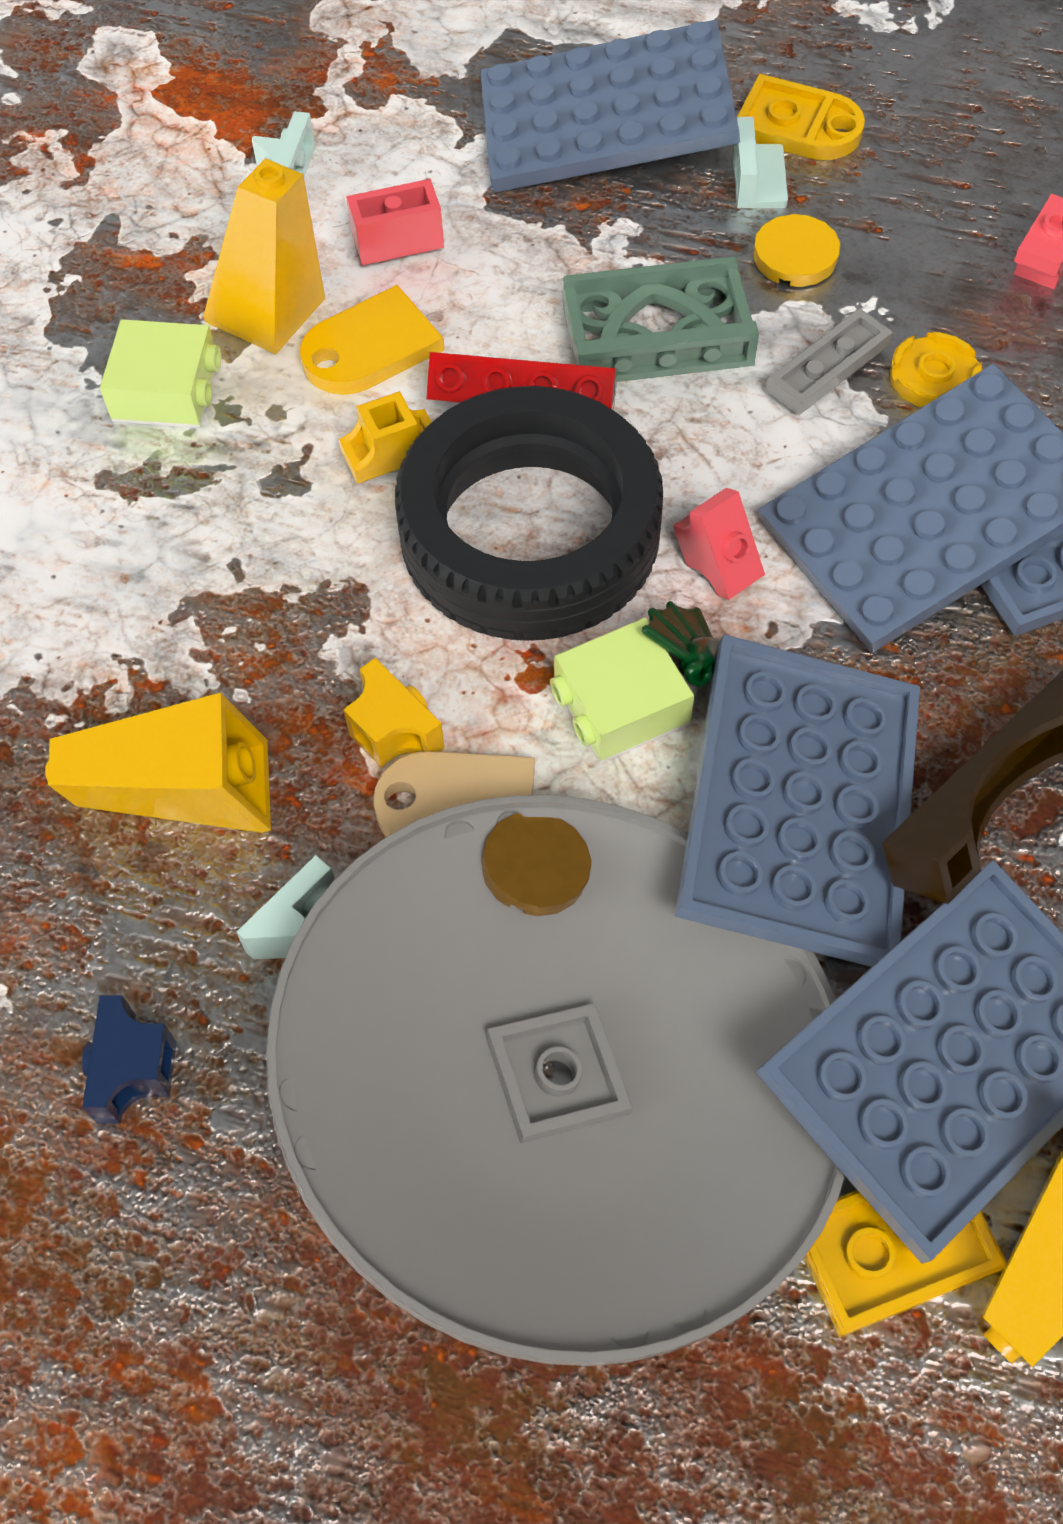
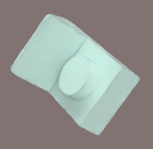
M294 111L288 128H283L280 139L253 136L252 144L257 166L266 158L300 172L305 177L316 147L310 113Z
M315 855L236 932L245 952L253 960L286 958L292 941L308 913L335 880L332 869Z

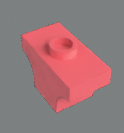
M1054 194L1050 195L1019 246L1014 260L1017 263L1014 275L1051 289L1056 288L1063 276V198Z
M726 487L673 525L687 567L701 572L710 581L718 596L730 600L765 575L739 491Z

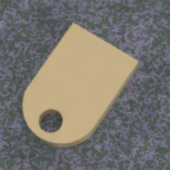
M432 751L417 752L404 756L392 763L383 772L375 787L374 809L379 827L387 837L419 819L447 808L484 799L533 795L535 757ZM397 792H408L415 797L413 804L403 810H396L387 805L390 796Z

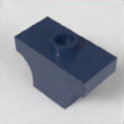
M100 995L93 1041L87 1042L83 1050L82 1071L87 1079L82 1108L97 1124H120L127 1108L139 1099L170 1096L177 1042L164 1023H142L136 1021V1014L123 995Z

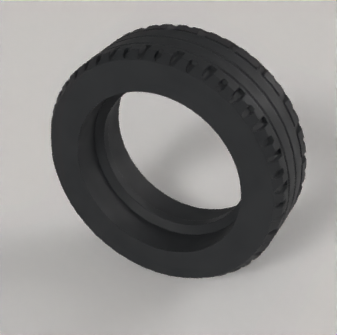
M542 386L509 387L476 395L448 409L430 423L414 440L400 465V471L396 479L397 485L395 486V508L402 554L408 573L412 576L415 586L420 589L425 599L431 601L432 606L438 611L443 612V615L473 631L497 638L523 641L554 639L581 632L607 620L614 613L625 607L627 602L631 601L636 596L637 591L643 587L656 561L663 510V481L659 472L658 462L654 458L653 451L646 444V440L633 425L614 410L587 396L568 390ZM540 467L571 474L590 484L611 506L612 519L599 536L571 553L546 560L518 561L495 557L464 542L450 529L447 522V513L452 504L466 489L485 477L514 468Z

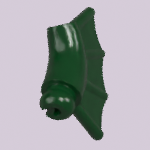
M672 601L667 602L666 609L664 610L650 608L648 610L650 623L642 627V634L681 660V670L689 684L700 687L709 683L713 677L720 639L712 636L701 609L698 607L685 609L675 605Z

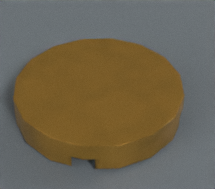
M515 813L497 823L487 836L481 861L485 884L496 899L509 908L512 904L517 908L524 909V914L533 916L558 914L575 904L589 881L592 863L587 843L572 825L561 818L524 817L520 813Z

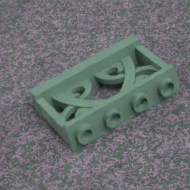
M731 256L564 276L563 309L566 315L575 365L618 369L617 382L754 366L759 332L756 321H753L738 270L737 257ZM714 297H727L721 305L711 309L708 308L712 305ZM651 304L664 305L686 316L679 320L671 331L654 333L642 325L629 322L640 310ZM593 311L598 318L607 321L589 318L583 312ZM732 313L734 323L724 324L720 318ZM584 330L601 333L600 339L586 340Z

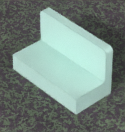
M737 117L740 143L733 146L737 208H786L788 194L783 145L756 144L754 117Z

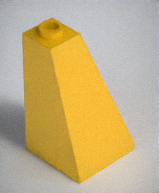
M265 158L237 187L204 312V320L214 327L273 354H277L326 298L304 175Z
M221 692L49 740V761L45 766L48 785L76 807L258 833L271 831L268 740Z
M1063 1147L981 1315L991 1325L983 1336L1011 1364L1022 1356L1033 1367L1063 1336Z

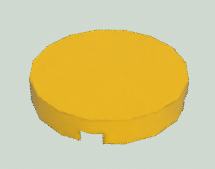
M790 214L779 216L765 223L757 232L753 259L758 270L774 282L779 283V279L790 281L789 286L794 287L815 285L830 277L839 258L840 241L836 232L824 221L808 215Z
M927 332L926 337L915 339L916 335L906 338L895 349L889 375L891 385L899 396L914 406L922 408L983 369L981 362L979 364L975 358L976 352L970 344L953 335L941 332Z

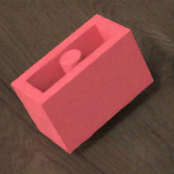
M431 179L346 196L352 237L361 266L444 248L441 207Z

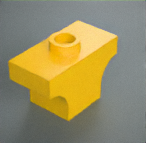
M400 391L356 406L358 415L356 426L350 433L339 438L341 452L357 484L400 469L402 460L406 457L409 447L414 443L418 435L432 423L425 409L410 410Z
M376 658L359 669L364 690L359 698L344 708L343 711L349 735L381 768L402 754L424 751L441 752L445 749L442 723L428 710L424 697L414 686L408 685L405 687Z

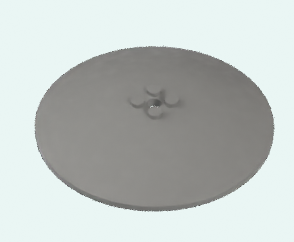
M515 795L479 800L447 808L419 819L385 837L363 853L330 884L312 907L298 930L279 973L270 1009L266 1048L267 1089L274 1129L286 1166L306 1207L328 1240L349 1264L387 1299L423 1323L461 1342L503 1356L544 1364L606 1365L633 1362L671 1353L710 1337L742 1318L772 1294L802 1262L823 1231L839 1197L845 1178L842 1171L755 1072L836 1000L821 965L812 951L675 917L688 833L652 816L618 805L585 798L556 795ZM515 813H520L524 817L560 818L578 831L587 843L592 863L589 881L575 904L558 914L533 916L524 914V909L517 908L512 904L509 908L496 899L485 884L481 861L487 836L498 822ZM549 1061L564 1063L571 1070L572 1082L565 1085L552 1083L545 1076L543 1065Z

